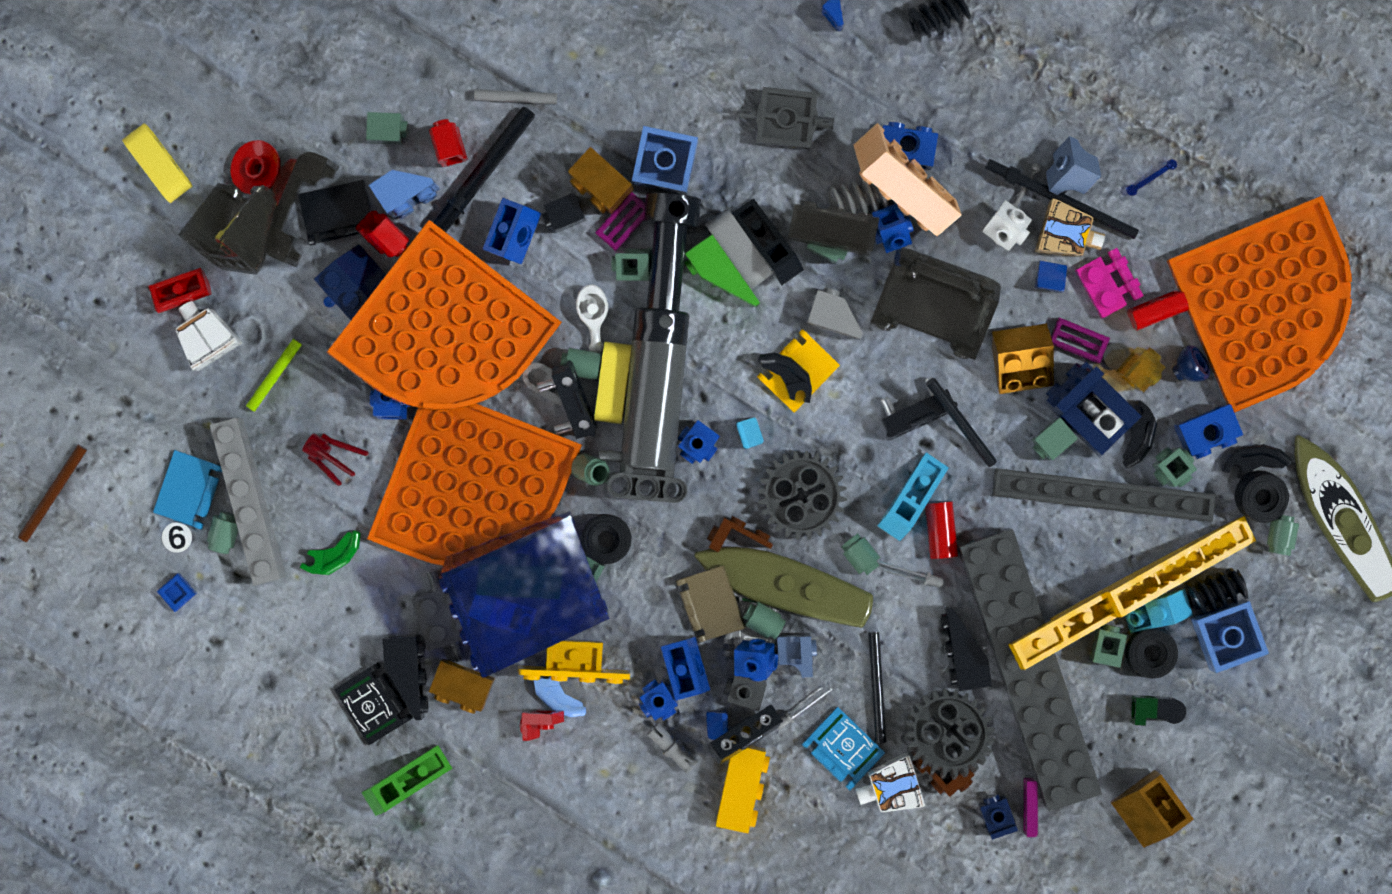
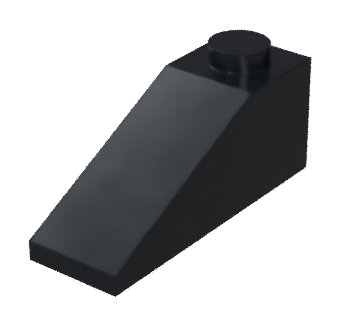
M754 198L731 213L781 286L804 271L796 253Z

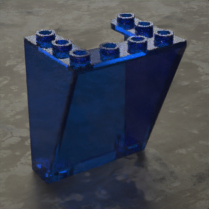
M571 511L445 558L442 572H440L441 577L438 578L443 593H449L452 601L449 604L451 614L454 620L459 619L461 623L460 637L464 646H470L472 655L469 658L475 672H480L482 678L610 619L605 599H602V594L597 587L581 545L579 534H577L574 526L575 521Z

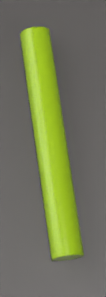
M294 338L248 401L246 407L254 412L302 346L299 341Z

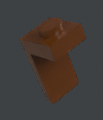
M731 516L730 520L724 517L720 526L714 525L707 537V540L711 541L709 548L718 553L731 528L770 549L773 543L769 541L770 535L757 528L754 533L744 528L746 522L734 516Z
M915 750L911 752L913 756L916 754ZM921 758L912 760V763L922 774L925 771L930 774L931 767L929 765L923 769L920 768L923 762ZM969 769V774L964 778L960 771H958L956 779L953 780L950 776L943 781L935 772L931 775L933 780L930 783L940 795L946 792L951 797L958 790L960 792L966 790L973 783L971 778L975 775Z

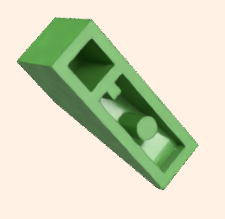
M713 235L685 253L688 260L684 264L693 276L698 273L701 279L753 307L760 305L759 300Z
M437 745L361 793L375 816L436 780L451 770L452 767Z

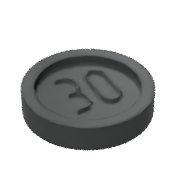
M1118 342L1108 345L1103 355L1104 364L1112 370L1124 369L1131 360L1129 348L1123 343Z

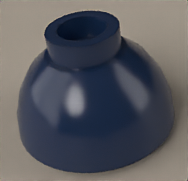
M1192 345L1186 346L1180 352L1176 365L1172 367L1173 373L1179 381L1186 379L1191 382H1200L1207 380L1210 375V368L1206 358L1197 347Z

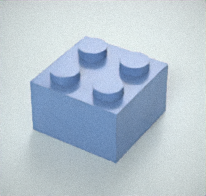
M643 126L632 183L638 186L687 195L698 146V137Z
M1241 599L1238 600V603L1233 602L1228 604L1227 607L1222 606L1217 608L1216 611L1211 610L1205 615L1200 614L1190 618L1210 671L1218 673L1269 654L1250 601Z

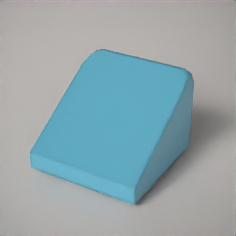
M756 418L737 422L736 427L743 448L748 449L764 442Z

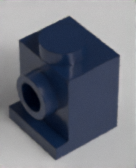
M999 794L989 795L983 798V803L978 804L987 832L992 840L1018 831L1007 798L1004 795L1000 797ZM995 812H1002L1003 818L996 821L993 819Z

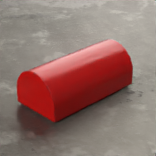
M201 268L149 286L154 307L158 313L212 294L207 276Z
M1174 290L1129 308L1126 312L1135 331L1188 311L1189 305L1185 293Z
M953 501L928 503L925 506L930 559L958 557Z

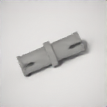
M658 722L653 726L654 730H650L647 733V736L664 751L663 755L665 757H671L687 774L693 769L687 762L695 766L698 760L681 745L682 741L679 738L675 739Z

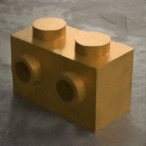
M442 659L429 692L435 694L434 699L449 704L451 700L461 704L460 709L475 714L476 710L481 712L484 709L495 678L450 660Z

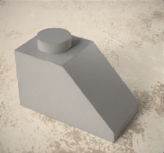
M824 287L823 291L817 290L807 324L860 340L863 333L845 298L839 297L840 292Z

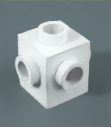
M1005 200L982 232L993 239L996 244L1009 251L1015 243L1021 245L1030 232L1026 228L1032 219L1026 216L1022 210L1017 209Z

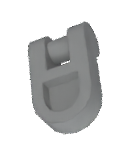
M541 363L530 364L523 372L525 385L561 407L562 402L557 389L554 392L550 390L540 392L539 388H537L539 382L552 379V369Z

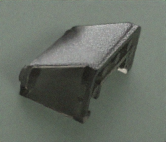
M295 148L285 151L280 158V171L274 185L267 190L249 232L248 240L250 246L257 252L297 268L302 255L296 252L293 247L295 237L283 232V228L303 181L316 186L317 182L322 178L334 179L339 166L330 159L314 152Z
M217 183L178 236L209 262L222 270L257 275L264 266L277 204L274 199L275 194L268 187L261 185L253 186L250 190V197L243 198L241 196L243 192L234 184L229 183L225 185Z
M902 247L897 249L874 309L871 323L885 331L895 329L899 324L950 342V348L955 356L962 359L971 358L975 360L998 306L1001 286L997 281L989 277Z

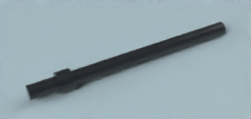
M990 158L985 166V169L1004 177L1003 181L1012 185L1016 183L1050 200L1057 199L1092 216L1094 221L1127 237L1135 239L1139 229L1063 193L1056 195L1050 192L1048 186L1021 174V170L1013 166L1007 167Z

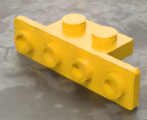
M547 639L545 666L518 665L517 670L518 674L524 675L523 679L540 680V676H551L553 681H568V677H579L580 682L593 683L596 678L606 679L607 683L622 684L623 679H630L628 670L601 669L602 641Z

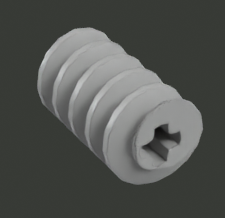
M862 180L861 188H859L855 181L852 182L850 191L845 184L840 185L839 193L834 186L829 188L828 198L834 222L836 213H839L841 218L845 220L847 211H850L852 216L856 217L857 209L859 208L864 215H867L868 206H871L874 212L879 210V204H882L884 208L888 207V200L882 196L878 187L873 183L870 186L864 180Z

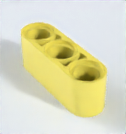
M145 123L122 139L124 145L169 203H172L193 187L189 179Z
M604 342L594 421L622 424L632 347L630 344Z

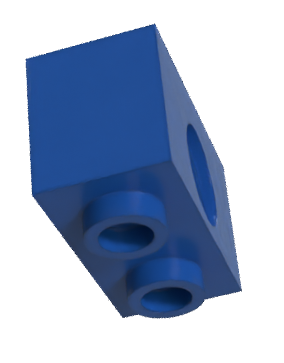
M889 122L888 126L883 125L884 136L889 142L895 139L900 144V141L904 138H909L914 142L915 149L913 151L906 152L901 149L908 157L909 162L915 159L923 169L931 170L933 168L938 133H932V128L916 126V130L905 129V124Z
M502 197L483 250L522 265L542 213Z
M1231 404L1220 406L1174 425L1183 449L1187 450L1191 456L1195 455L1196 459L1211 454V448L1221 445L1223 449L1238 443L1236 438L1243 435ZM1208 425L1215 429V437L1211 441L1204 437V429Z
M696 637L661 646L676 701L710 690Z

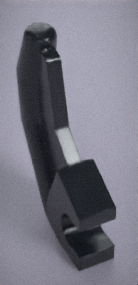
M773 352L759 355L758 362L761 363L764 369L781 376L789 399L795 400L796 392L802 390L805 393L803 402L810 403L812 386L809 373L791 357Z
M1141 400L1136 405L1142 409V417L1131 427L1132 440L1122 457L1124 459L1122 463L1126 468L1142 462L1153 446L1157 422L1151 409Z
M1265 444L1244 446L1238 448L1227 459L1222 471L1229 473L1231 467L1236 465L1239 468V473L1236 477L1241 479L1262 465L1281 469L1285 466L1288 467L1292 459L1281 449Z

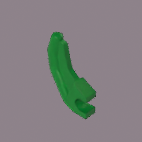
M353 530L352 533H346L334 548L309 550L307 554L314 557L315 563L312 566L302 563L300 568L311 574H332L348 564L359 549L361 533Z

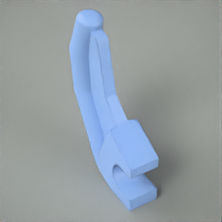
M540 676V680H534L536 695L551 710L564 711V715L567 717L584 716L586 714V707H583V703L565 694L560 681L551 680V676L548 678Z

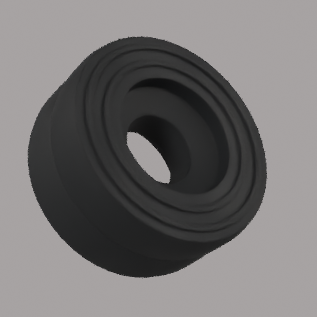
M1258 470L1250 472L1240 479L1235 488L1234 499L1237 508L1244 516L1256 522L1266 523L1276 520L1284 513L1289 502V491L1281 478L1270 472ZM1261 489H1266L1268 492L1267 500L1264 503L1258 504L1255 500L1256 493Z
M603 514L591 519L585 525L581 535V544L585 554L599 564H613L621 560L629 551L632 540L628 525L621 518L611 514ZM604 531L611 532L614 535L613 545L610 547L601 546L598 541L600 533Z
M1157 628L1135 632L1129 638L1126 644L1125 656L1128 665L1134 672L1146 678L1156 679L1167 675L1175 667L1178 659V648L1174 639L1165 631ZM1149 645H1155L1159 649V656L1153 661H1148L1144 656V651Z

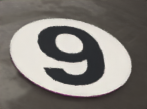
M171 523L162 533V542L171 552L185 551L192 541V533L183 523Z

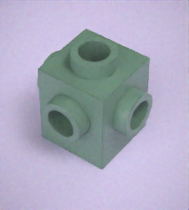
M1167 447L1155 456L1157 461L1152 464L1156 470L1153 473L1156 479L1163 486L1167 484L1169 487H1176L1178 485L1180 488L1193 478L1191 474L1197 470L1193 465V457L1187 450H1181V448H1172L1170 450ZM1170 462H1173L1176 466L1173 472H1170L1167 468Z

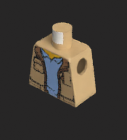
M1052 199L1047 207L1035 252L1080 257L1083 255L1086 246L1101 250L1105 234L1091 230L1092 216L1057 199Z

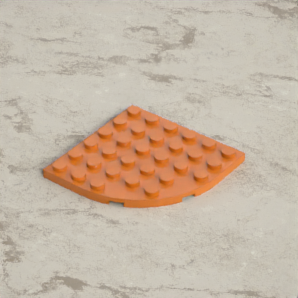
M1323 196L1167 260L1178 290L1185 293L1189 305V316L1226 404H1231L1234 413L1283 393L1308 379L1331 356L1345 331L1352 304V299H1350L1352 274L1345 248Z
M428 220L326 353L371 387L397 402L423 409H457L483 402L510 386L528 368L562 322L432 221Z
M479 404L447 410L418 408L367 539L419 560L443 566L477 565V555H484L485 552H497L500 556H507L527 544L548 523L563 496L572 473L573 460L579 455L582 444Z

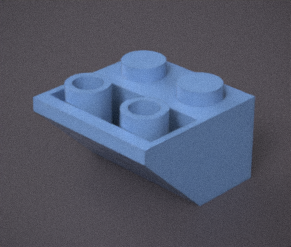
M395 170L389 171L369 184V187L386 213L394 219L398 216L400 219L409 216L414 212L412 207L420 202L426 204L437 197L436 192L440 190L438 184L429 177Z

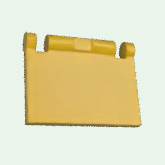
M802 329L799 334L806 342L801 345L793 338L779 354L791 357L809 373L813 394L840 365ZM769 371L773 377L768 380L762 373H759L757 378L790 410L795 413L802 406L805 393L802 390L796 392L795 400H791L780 375Z

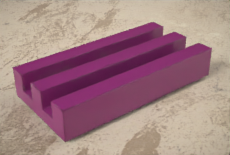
M631 192L595 234L616 252L644 221L645 203ZM634 201L636 205L606 236L604 234L606 229ZM640 208H642L644 210L643 213L634 221V223L625 231V233L616 241V243H614L612 239L637 213V211Z
M1060 317L1057 318L1056 325L1051 334L1055 347L1100 364L1110 340L1107 336ZM1061 326L1097 339L1102 344L1098 346L1061 331ZM1060 336L1097 351V356L1060 342L1056 338Z
M1023 778V833L1026 837L1038 836V782L1034 778Z

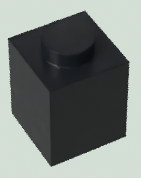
M575 193L544 205L546 212L542 213V217L547 228L553 227L555 233L586 221Z

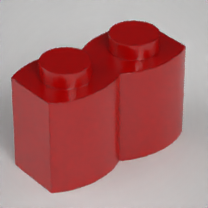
M449 119L434 122L433 127L429 129L438 163L442 167H449L466 162L468 160L456 123L449 122Z
M371 211L356 226V230L380 254L385 253L387 257H398L408 247L409 238L385 214Z

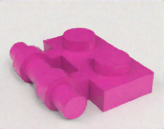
M1118 248L1108 252L1112 263L1106 266L1100 256L1075 270L1101 319L1127 305L1122 296L1123 294L1129 292L1134 301L1144 296L1139 288L1141 284L1138 278L1134 279L1127 266L1128 260L1125 256L1122 257ZM1115 270L1118 271L1124 282V285L1117 287L1110 274Z

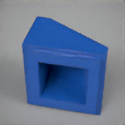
M828 0L822 6L821 13L836 31H841L844 23L840 0Z
M1039 261L1035 288L1063 293L1065 290L1067 265Z
M726 710L708 711L706 713L707 736L709 739L715 740L728 732V712Z

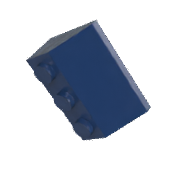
M357 245L335 259L314 280L343 313L352 320L387 274L361 245Z

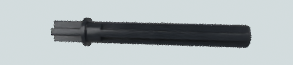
M522 107L451 200H446L448 204L433 222L435 225L447 232L459 215H464L465 212L463 210L535 118V114L530 109Z

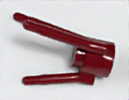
M313 433L304 444L302 451L309 455L308 459L315 463L337 486H341L342 482L322 461L328 460L351 477L355 476V472L329 454L332 449L329 444L363 456L369 455L368 451L333 439L325 433L321 437Z

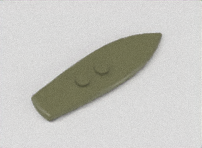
M721 547L719 553L713 549L695 552L694 557L706 570L724 565L732 590L764 605L811 618L859 628L864 627L870 617L873 606V595L788 557L744 547Z

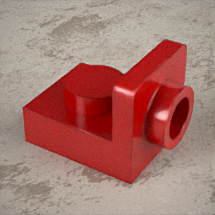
M532 710L522 713L520 731L523 741L537 739L540 737V730L554 729V724L564 722V711Z

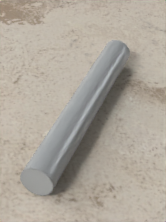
M475 89L474 100L557 105L558 94Z

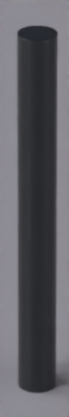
M936 378L928 380L926 383L927 387L988 467L995 465L997 462L995 457Z
M869 632L876 743H886L879 632Z

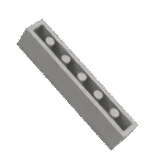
M233 418L211 424L212 436L253 586L285 578L284 566L243 418Z

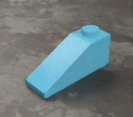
M925 453L877 526L901 541L916 523L949 467L928 453Z

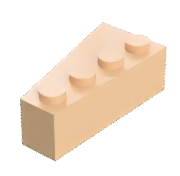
M878 123L875 124L853 145L861 170L859 172L860 176L869 185L872 183L876 185L884 198L894 200L906 216L911 214L924 231L930 230L938 236L962 215L957 200L932 176L927 179V174L915 159L909 162L908 157L901 150L902 146L895 139L889 142L884 136V129Z

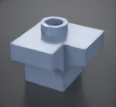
M1071 136L1053 153L1054 164L1046 171L1049 191L1056 195L1067 190H1075L1085 194L1101 177L1098 157L1086 152L1081 147L1079 141Z
M810 633L778 635V664L795 666L799 669L802 678L813 677L812 656H817L816 640H811Z

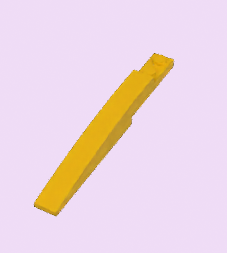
M1245 516L1225 524L1053 616L1050 618L1051 621L1008 644L1020 669L1026 670L1113 619L1129 614L1255 542L1256 539Z

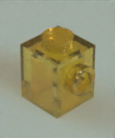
M1137 347L1116 370V373L1135 390L1144 393L1149 386H1154L1161 379V373L1166 367L1160 362L1161 356L1150 347L1148 349Z

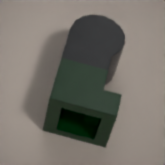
M1132 695L1130 722L1134 725L1146 726V718L1164 719L1169 723L1177 724L1186 717L1185 705L1175 698Z

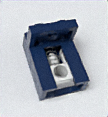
M1087 362L1082 366L1076 363L1065 374L1068 379L1062 385L1057 382L1048 390L1046 395L1049 398L1045 401V404L1100 458L1142 416L1102 377L1104 373L1097 366L1093 369ZM1089 394H1091L1105 408V410H1101L1099 408V405L1097 406L1095 404V401H1090L1091 398H1088L1086 401L1082 403L1083 410L1085 409L1087 411V414L1089 413L1091 415V418L1093 417V422H1091L1077 408L1078 405H1082L1081 402ZM1108 416L1112 418L1114 428L1110 431L1103 430L1099 424L1101 417Z

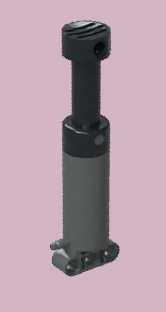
M646 193L644 222L654 225L647 307L635 309L621 451L607 450L599 451L598 453L600 460L620 463L619 472L610 473L606 482H604L606 493L617 498L679 503L687 495L685 482L674 478L690 318L689 313L679 311L687 228H698L701 199L697 197L671 193ZM669 205L675 208L676 216L670 214ZM621 477L624 481V488L616 493L613 491L611 484L615 478ZM644 480L650 481L652 489L647 495H642L639 491V485ZM675 482L679 487V492L675 497L670 498L666 489L670 483Z

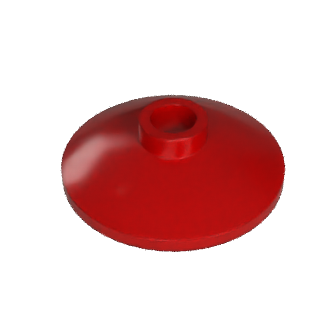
M253 140L242 145L235 153L231 162L230 172L234 185L240 191L249 195H258L270 189L276 182L280 172V157L276 149L271 144L262 140Z

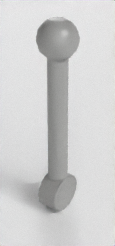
M1038 163L1033 164L1029 177L1034 179L1036 174L1042 171V166ZM1025 187L1021 188L1014 202L1011 203L1017 209L1019 202L1027 191Z

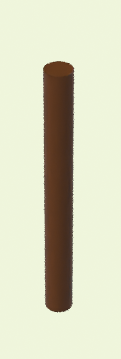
M79 444L76 446L20 532L19 539L24 542L29 541L87 452L86 448Z

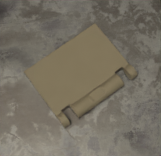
M724 565L675 581L677 586L688 584L689 589L679 593L692 630L704 629L705 634L696 637L697 643L746 628Z

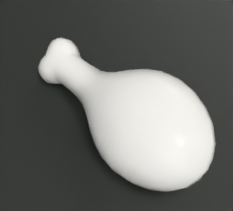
M588 284L582 287L578 293L576 309L580 319L589 329L591 339L589 351L601 353L603 352L604 344L601 341L600 328L608 312V302L601 288L594 284Z

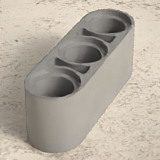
M725 209L704 224L750 289L773 274L728 209Z

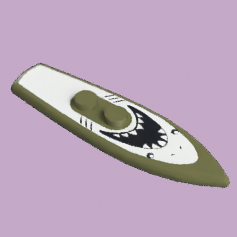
M1296 435V472L1301 491L1319 528L1372 602L1382 601L1391 597L1392 557L1365 500L1344 469L1327 452L1306 438Z

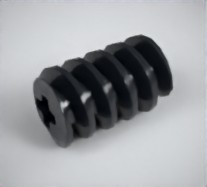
M929 0L928 6L921 3L918 6V11L915 8H911L908 11L911 29L919 42H921V33H924L928 39L931 38L932 28L938 34L942 33L941 24L950 29L951 19L961 24L962 14L968 20L971 19V14L965 0H938V2L937 0Z
M1228 568L1226 576L1222 572H1217L1216 580L1211 575H1208L1205 578V583L1201 579H1197L1195 581V588L1190 583L1184 586L1191 610L1195 615L1196 609H1199L1204 615L1207 614L1206 605H1210L1216 611L1217 601H1220L1224 607H1227L1228 597L1234 603H1238L1239 593L1245 599H1248L1246 583L1238 569L1235 571L1233 568Z

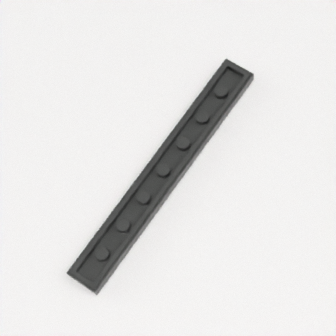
M995 468L992 496L1213 522L1216 494L999 468Z

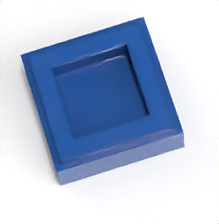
M177 573L157 591L174 612H177L197 595L196 591L180 573Z

